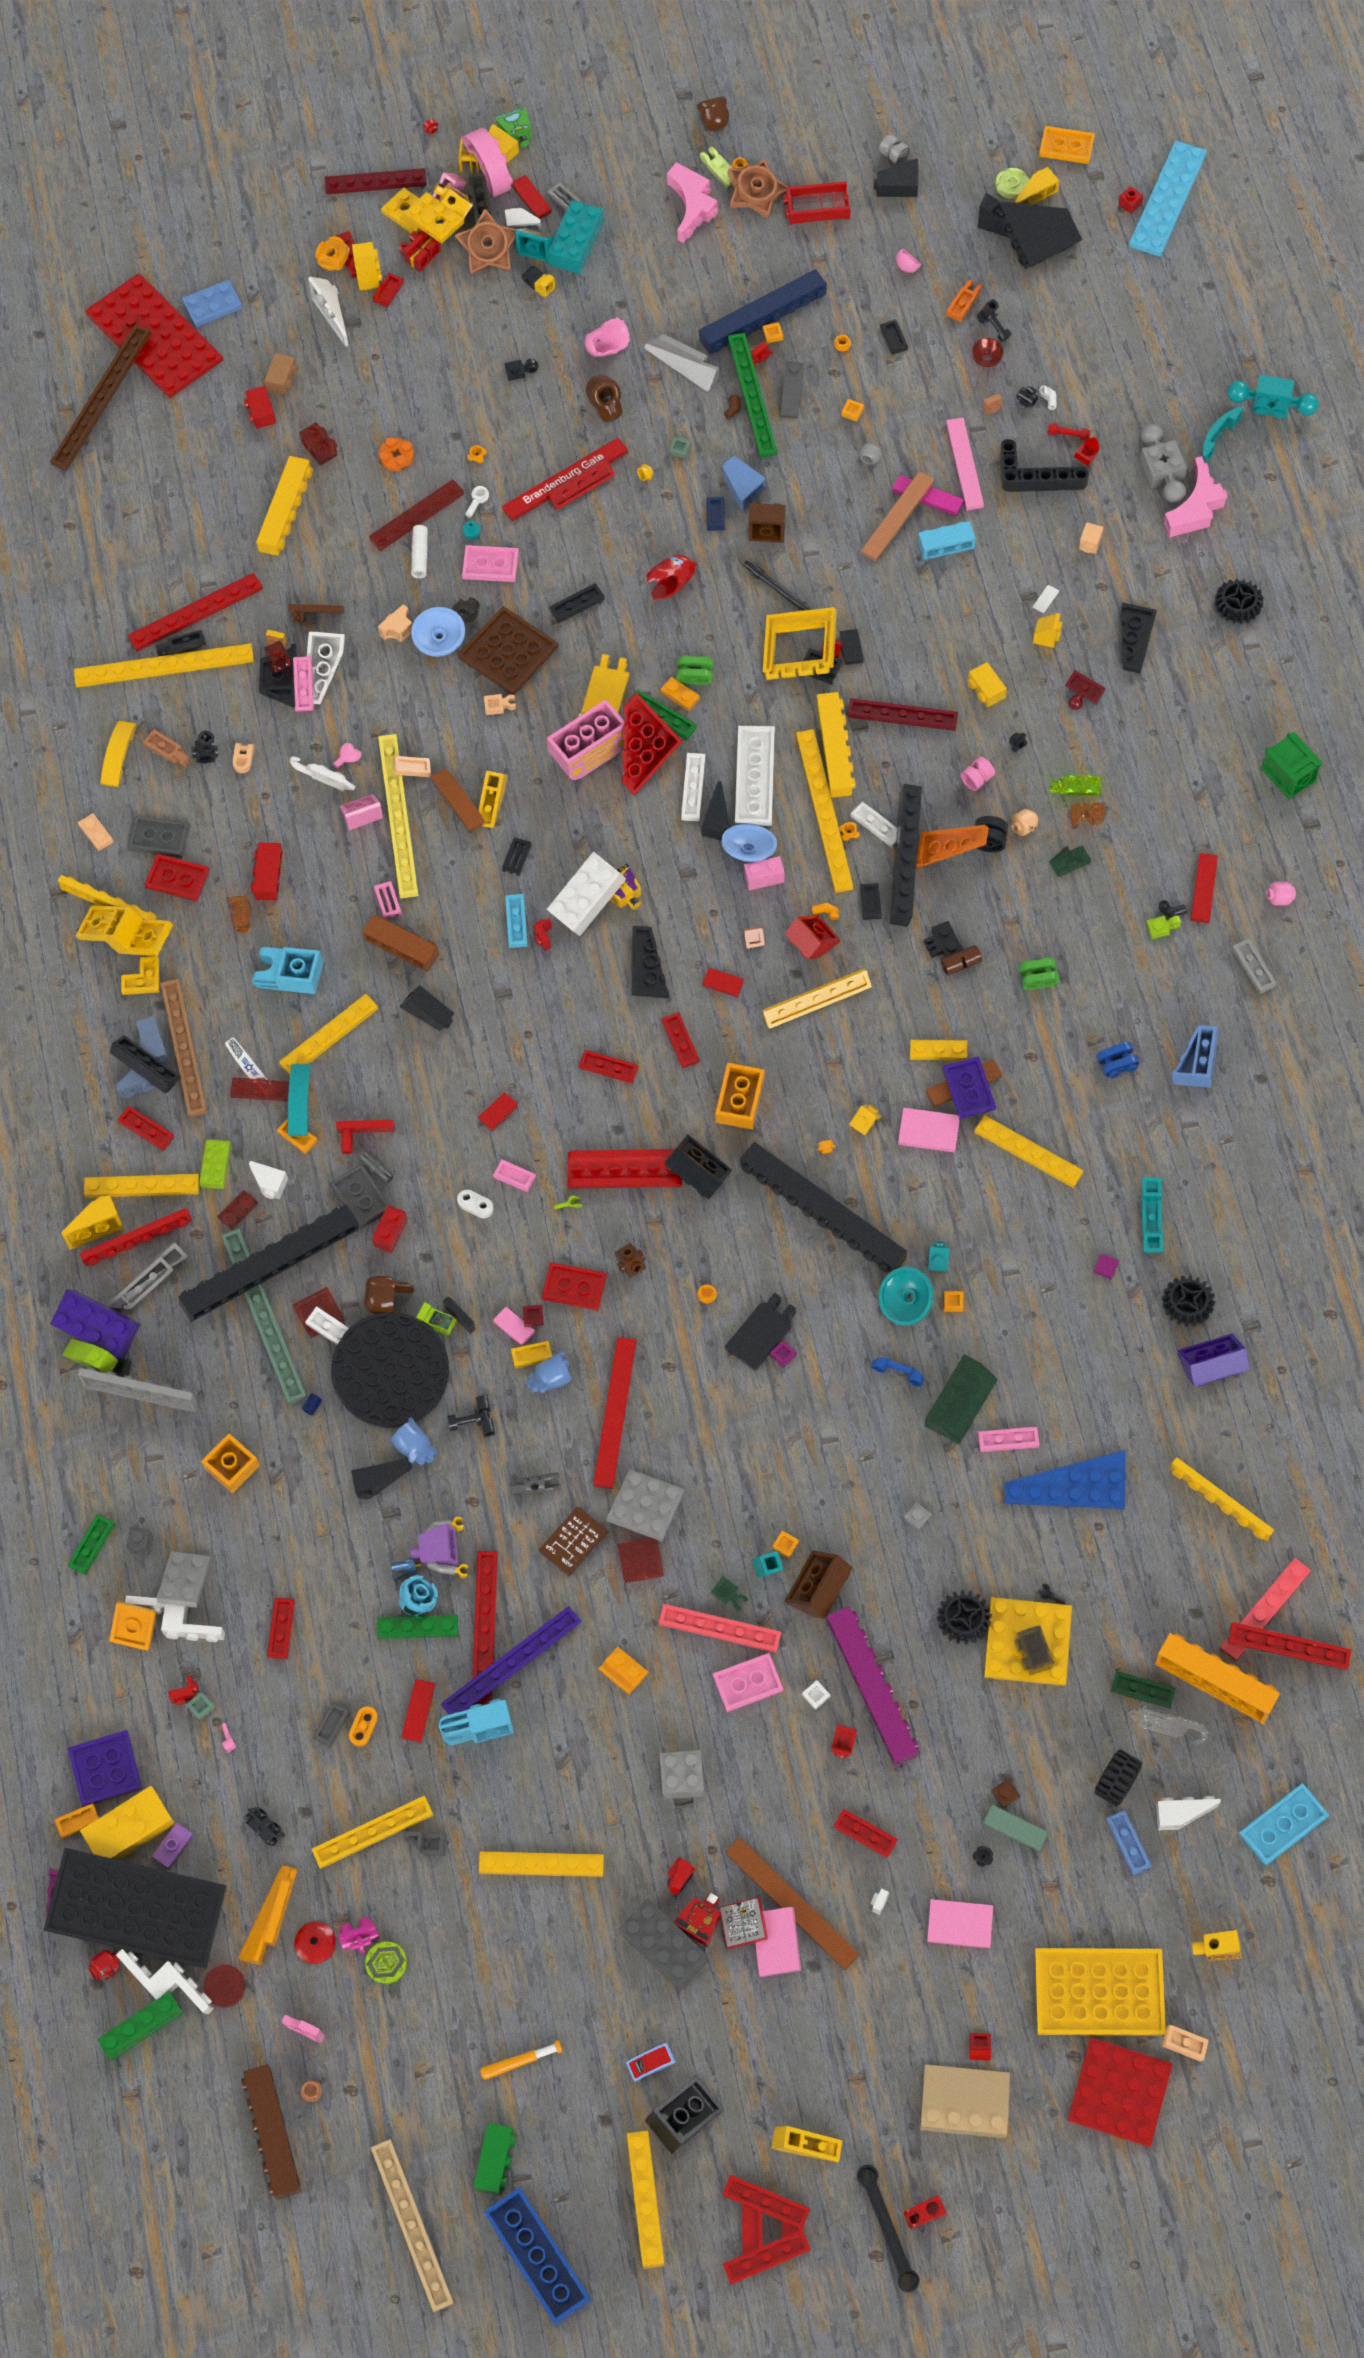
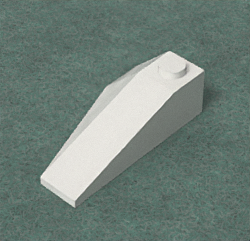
M309 277L308 282L313 302L345 347H347V334L336 286L331 285L326 279Z
M309 632L307 656L312 657L314 704L321 705L343 655L345 634Z

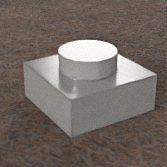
M916 1502L905 1514L904 1520L920 1531L932 1517V1514Z

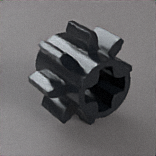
M1031 386L1022 387L1016 396L1019 400L1018 405L1023 408L1033 407L1038 400V396L1035 394L1037 390Z

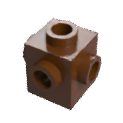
M631 1243L614 1252L619 1270L622 1273L625 1272L630 1278L646 1269L644 1263L646 1258L641 1250L637 1251Z

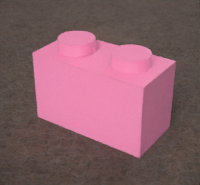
M780 856L744 864V876L748 890L785 882V872Z

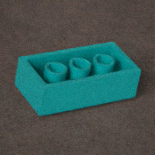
M571 200L547 252L548 265L581 274L604 224V211L602 208Z

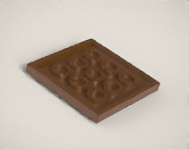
M502 606L457 655L458 659L511 695H515L559 647V644Z

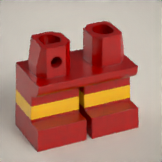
M413 231L409 236L411 243L402 242L399 245V252L404 255L405 262L419 272L441 251L440 242L434 238H429L424 231L420 234Z

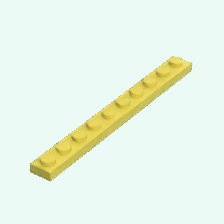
M397 735L378 736L400 899L415 897L419 895L402 775L394 774L393 766L394 756H399Z

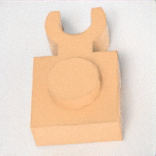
M502 694L484 696L486 715L502 714L505 708L515 710L516 703H509L515 701V695H508L506 698H502Z

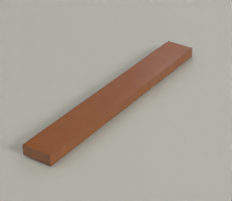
M740 1837L725 1851V1854L780 1908L794 1907L796 1923L844 1971L859 1956V1953Z

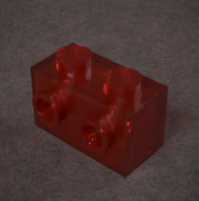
M317 422L299 432L301 443L320 466L337 456L336 448L338 446L333 438L330 439L323 426L320 427Z

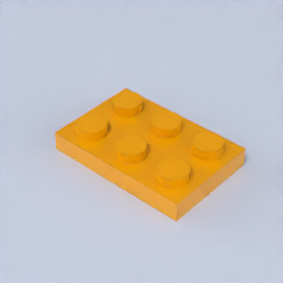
M1045 126L1039 157L1089 164L1095 133Z

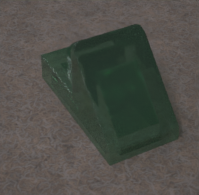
M1083 845L1072 850L1066 846L1049 863L1057 877H1060L1090 864L1091 858Z

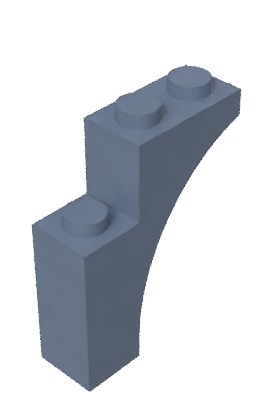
M151 1016L136 1021L140 1035V1047L163 1064L169 1062L155 1017ZM132 1069L116 1084L120 1098H130L137 1093L149 1092L155 1088L154 1085Z

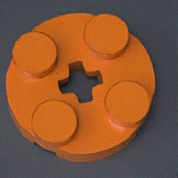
M387 438L379 449V458L383 466L390 471H401V468L409 467L414 460L412 444L401 438ZM399 452V454H401L394 457V453Z

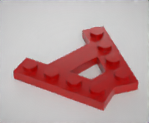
M730 2175L722 2196L742 2204L743 2255L723 2263L731 2285L811 2251L803 2232L810 2208ZM762 2213L782 2221V2238L765 2246L762 2243Z

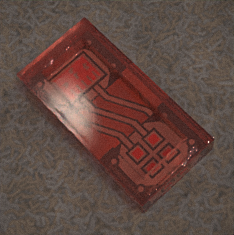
M243 1190L217 1218L232 1230L258 1205V1202Z

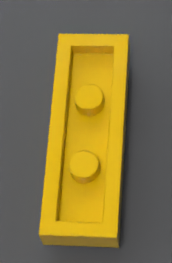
M910 1040V1060H967V1040Z

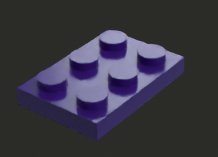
M979 1056L942 1067L959 1120L996 1110V1105Z

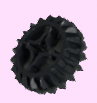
M1236 578L1234 582L1229 579L1228 583L1224 582L1222 587L1218 588L1217 594H1215L1217 613H1221V618L1226 617L1227 622L1233 620V624L1236 621L1242 624L1244 620L1247 623L1251 619L1255 620L1256 616L1260 614L1261 608H1263L1264 598L1261 595V589H1257V584L1252 585L1251 581L1245 582V579L1239 581Z
M1183 1275L1180 1280L1175 1278L1173 1283L1169 1282L1168 1288H1165L1163 1292L1165 1295L1162 1296V1301L1164 1302L1162 1307L1167 1309L1165 1314L1171 1315V1321L1177 1319L1178 1325L1181 1322H1185V1327L1189 1323L1193 1327L1196 1326L1197 1322L1202 1324L1204 1319H1209V1314L1213 1313L1214 1310L1212 1307L1215 1306V1301L1213 1300L1215 1295L1210 1293L1212 1288L1205 1287L1206 1281L1200 1283L1199 1277L1196 1280H1192V1275L1188 1279ZM1176 1292H1179L1180 1299L1178 1303L1174 1304L1173 1296ZM1202 1298L1204 1306L1201 1310H1198L1197 1302Z
M961 1590L960 1596H958L957 1592H953V1598L947 1595V1602H941L942 1608H938L940 1615L937 1616V1621L941 1622L939 1629H944V1636L950 1633V1641L955 1637L957 1638V1644L963 1639L964 1644L967 1645L968 1639H971L972 1643H976V1637L982 1639V1633H988L987 1627L991 1626V1621L988 1619L992 1618V1614L987 1613L990 1610V1606H984L986 1600L982 1599L979 1601V1594L972 1597V1591L965 1595V1591ZM964 1604L972 1605L975 1608H966ZM956 1605L957 1614L948 1619V1612ZM961 1612L965 1617H968L967 1621L961 1618ZM980 1615V1624L972 1629L971 1621ZM961 1626L965 1631H960L954 1627Z

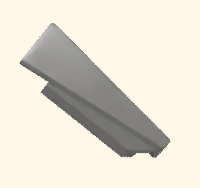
M660 334L657 338L650 337L644 346L651 354L706 392L710 391L719 378L718 367L707 363V355L664 334Z
M172 1241L104 1305L109 1308L131 1309L174 1271L173 1266L188 1256Z

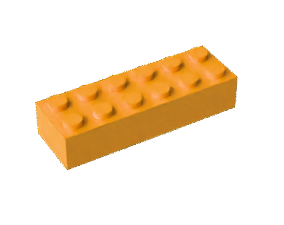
M1169 1633L1158 1653L1155 1665L1258 1722L1265 1723L1280 1695L1274 1686L1259 1682V1679L1252 1674H1244L1236 1665H1228L1222 1662L1219 1656L1204 1652V1649L1197 1644L1191 1645L1181 1635Z

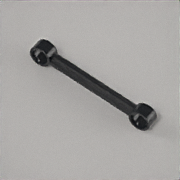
M863 2165L857 2172V2182L866 2189L899 2273L898 2286L903 2292L912 2293L919 2286V2276L909 2266L877 2184L878 2171L872 2165ZM863 2169H870L875 2174V2180L869 2185L862 2183L860 2180V2173ZM910 2273L915 2276L916 2285L912 2289L902 2287L901 2277L903 2274Z

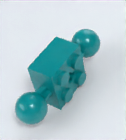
M1260 375L1257 390L1249 389L1248 385L1241 380L1232 382L1227 389V396L1234 403H1242L1246 399L1254 400L1252 413L1287 419L1289 406L1297 407V410L1305 416L1313 415L1319 408V400L1312 393H1304L1300 397L1292 396L1294 380Z

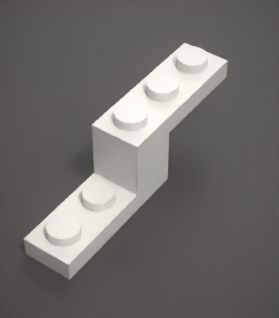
M126 1596L125 1603L157 1610V1614L164 1612L161 1631L169 1639L186 1637L187 1640L197 1641L198 1638L206 1639L208 1642L224 1640L225 1632L222 1627L186 1624L189 1607L157 1603V1598Z
M122 1949L116 1955L156 2000L169 1991L172 1993L179 1986L203 2013L209 2014L214 2009L210 2005L212 2000L204 1992L202 1994L199 1993L196 1989L198 1987L196 1982L190 1977L187 1979L182 1974L184 1969L177 1962L173 1964L167 1961L150 1977L152 1972L145 1965L141 1967L137 1963L139 1958L132 1951L128 1952Z

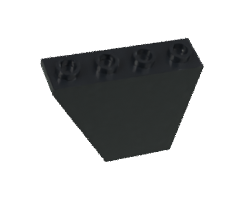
M1001 202L995 207L996 216L998 219H1001L1003 230L1009 236L1011 246L1017 252L1019 263L1021 266H1024L1025 270L1083 240L1067 208Z

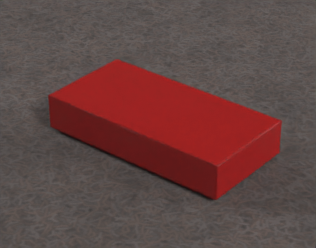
M388 273L372 297L373 302L388 308L404 284V279Z
M709 968L704 978L703 986L738 998L744 979Z
M504 1092L478 1117V1120L490 1131H493L518 1107V1103Z

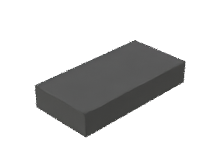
M332 1702L313 1739L331 1748L350 1715V1710Z

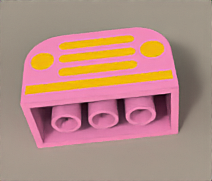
M604 700L547 737L548 752L570 779H580L615 757L624 749V720L609 702Z

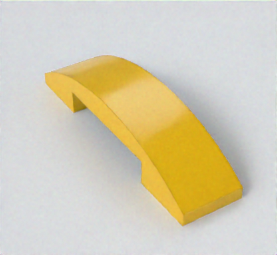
M117 722L104 758L100 782L102 785L119 787L123 774L122 766L129 742L133 740L137 726L136 723Z

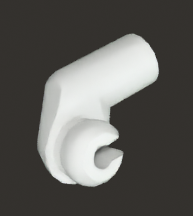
M1045 385L1041 386L1039 393L1048 401V409H1056V392Z

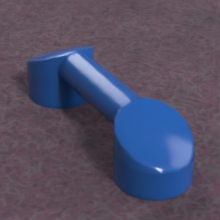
M877 1358L871 1364V1368L877 1372L885 1373L887 1367L908 1374L907 1381L910 1384L918 1387L923 1385L924 1378L915 1368L892 1361L889 1358Z

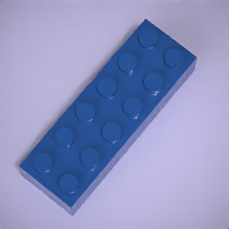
M520 2187L484 2211L487 2219L556 2327L592 2302Z

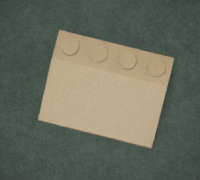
M925 2064L920 2130L1006 2138L1010 2073Z

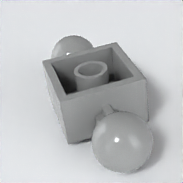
M1148 424L1141 432L1143 443L1149 446L1142 448L1140 462L1151 489L1165 485L1163 490L1165 499L1170 503H1179L1186 495V488L1180 481L1185 480L1187 467L1176 440L1161 443L1164 436L1162 428L1157 424Z

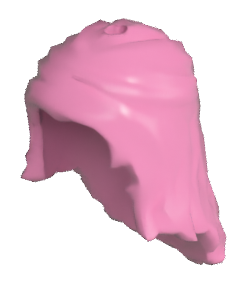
M618 317L606 321L601 327L586 335L584 344L587 352L594 357L617 354L618 351L628 346L630 341L628 327L624 320H620Z

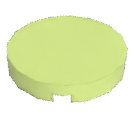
M1008 168L997 175L995 187L1001 196L1016 199L1029 182V178L1024 171L1018 168Z

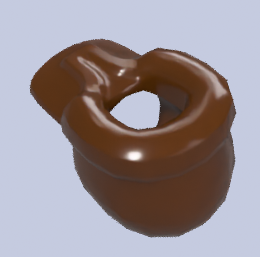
M721 96L697 104L701 123L711 132L723 130L729 122L730 115L725 97Z
M596 375L589 379L586 384V395L589 402L598 410L601 419L604 422H610L620 417L623 411L620 403L621 391L617 382L605 375ZM611 396V399L608 401H601L602 398Z
M389 1276L370 1277L366 1280L364 1305L372 1314L393 1313L394 1293H414V1285L408 1282L396 1281L393 1277Z

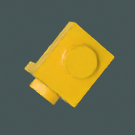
M870 1104L868 1106L863 1105L859 1108L849 1125L863 1135H867L875 1121L881 1118V1115L877 1113L878 1109Z

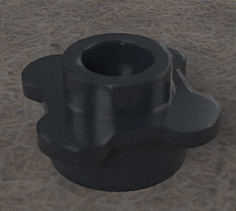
M1015 733L1010 737L1009 743L1012 745L1011 750L1013 752L1027 745L1025 733Z

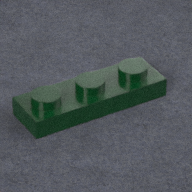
M1116 1671L1111 1688L1113 1693L1168 1709L1171 1708L1176 1690L1175 1687Z

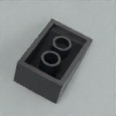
M696 2076L655 2108L644 2121L669 2152L673 2154L719 2115L724 2108Z

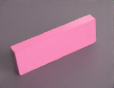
M293 657L295 711H314L312 657Z
M1037 1427L978 1431L980 1452L1039 1447Z

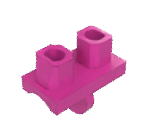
M369 1917L360 1919V1927L352 1929L351 1924L348 1923L340 1926L338 1937L343 1950L359 1948L362 1954L365 1953L364 1946L372 1944L371 1941L379 1939L375 1924L371 1922Z

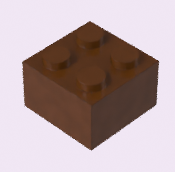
M750 503L748 521L749 541L784 543L786 505L778 503Z

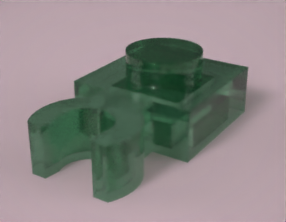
M724 1576L721 1577L710 1592L725 1605L731 1601L733 1607L738 1611L741 1610V1607L737 1604V1600L741 1599L744 1602L748 1600L746 1596L736 1594L739 1588Z

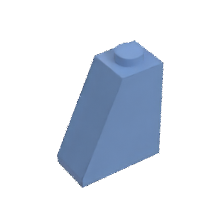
M736 456L724 462L722 466L723 478L739 508L743 511L766 489V478Z

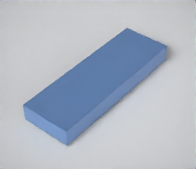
M1123 1810L1107 1817L1105 1820L1132 1876L1152 1868L1126 1811Z

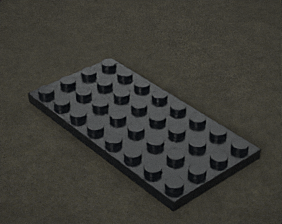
M64 1848L43 1931L207 1969L227 1885Z

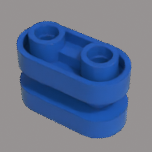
M1124 1042L1104 1049L1096 1055L1099 1064H1106L1102 1068L1105 1077L1116 1078L1123 1072H1132L1138 1068L1140 1064L1138 1056L1130 1055L1134 1051L1131 1042Z

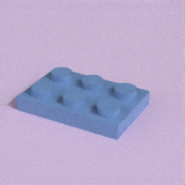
M230 280L182 298L183 304L195 327L243 309Z

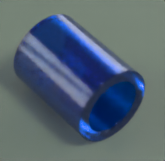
M311 1393L302 1410L313 1416L323 1400Z

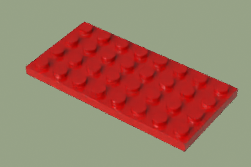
M140 273L85 310L86 315L119 348H121L135 324L150 330L151 335L134 363L169 399L223 361V356Z

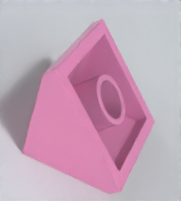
M374 794L339 806L349 830L383 818L380 802Z

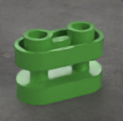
M684 655L678 659L677 681L689 685H708L712 682L713 660L708 656L694 657Z
M1044 957L1040 960L1023 961L1019 966L1020 975L1024 977L1022 979L1023 988L1025 990H1033L1057 985L1060 982L1058 972H1055L1057 969L1056 960L1051 957Z

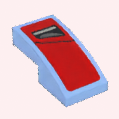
M668 2043L657 2046L626 2062L634 2082H638L676 2063Z

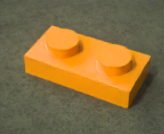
M673 677L660 689L663 695L687 711H690L700 700V695Z

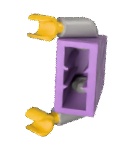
M455 1517L452 1522L450 1520L433 1522L424 1533L419 1535V1546L411 1548L412 1558H420L421 1563L438 1573L450 1575L457 1573L460 1578H466L468 1574H462L460 1569H468L469 1567L465 1564L456 1567L459 1563L455 1531L460 1532L464 1529V1525H456V1523H461L463 1519Z

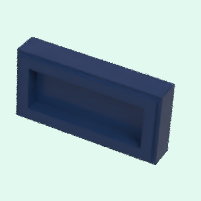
M707 497V531L725 530L724 497Z

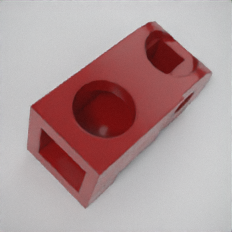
M939 2195L903 2212L910 2229L947 2216Z

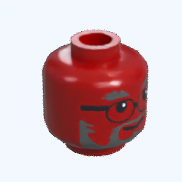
M103 1950L90 1959L88 1969L96 1981L101 1980L105 1982L119 1972L118 1964L121 1961L115 1952L110 1953L108 1950Z

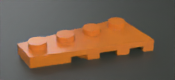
M986 825L921 832L916 866L921 868L986 845L989 828Z

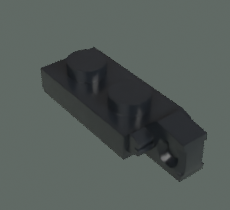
M197 630L169 638L167 642L155 645L159 657L182 653L185 650L199 648L207 644L202 630Z

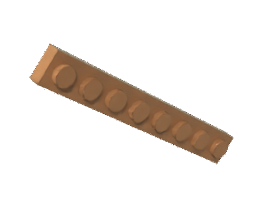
M175 979L162 982L161 987L188 1116L190 1118L208 1114L180 980Z

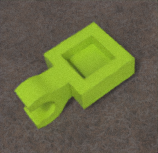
M1165 916L1149 919L1146 922L1151 939L1168 936L1171 929L1181 927L1179 916L1171 917L1169 920H1166Z

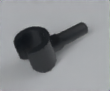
M1042 1584V1587L1048 1591L1046 1593L1039 1591L1041 1598H1051L1062 1605L1065 1604L1066 1600L1051 1592L1048 1584Z

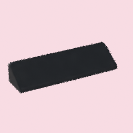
M125 1035L112 1043L110 1053L163 1093H168L181 1079V1076Z

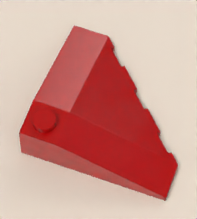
M637 693L623 706L625 718L623 725L624 750H622L623 776L621 783L633 795L641 789L682 743V740Z

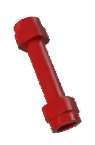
M1049 423L1047 434L1080 437L1082 441H1086L1090 438L1091 430L1086 428L1076 430L1059 427L1057 423Z

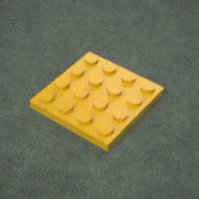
M991 1597L990 1613L992 1618L989 1619L991 1626L988 1627L984 1678L1066 1686L1072 1605Z

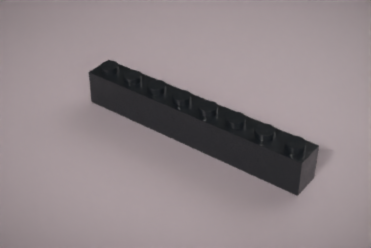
M904 784L899 794L889 923L908 927L913 915L922 786Z

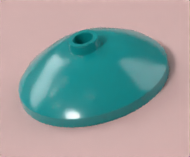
M901 1267L890 1272L883 1280L879 1290V1304L883 1314L890 1321L898 1325L908 1326L922 1321L930 1312L934 1301V1290L931 1281L922 1271L912 1267ZM911 1294L914 1296L913 1300H910Z

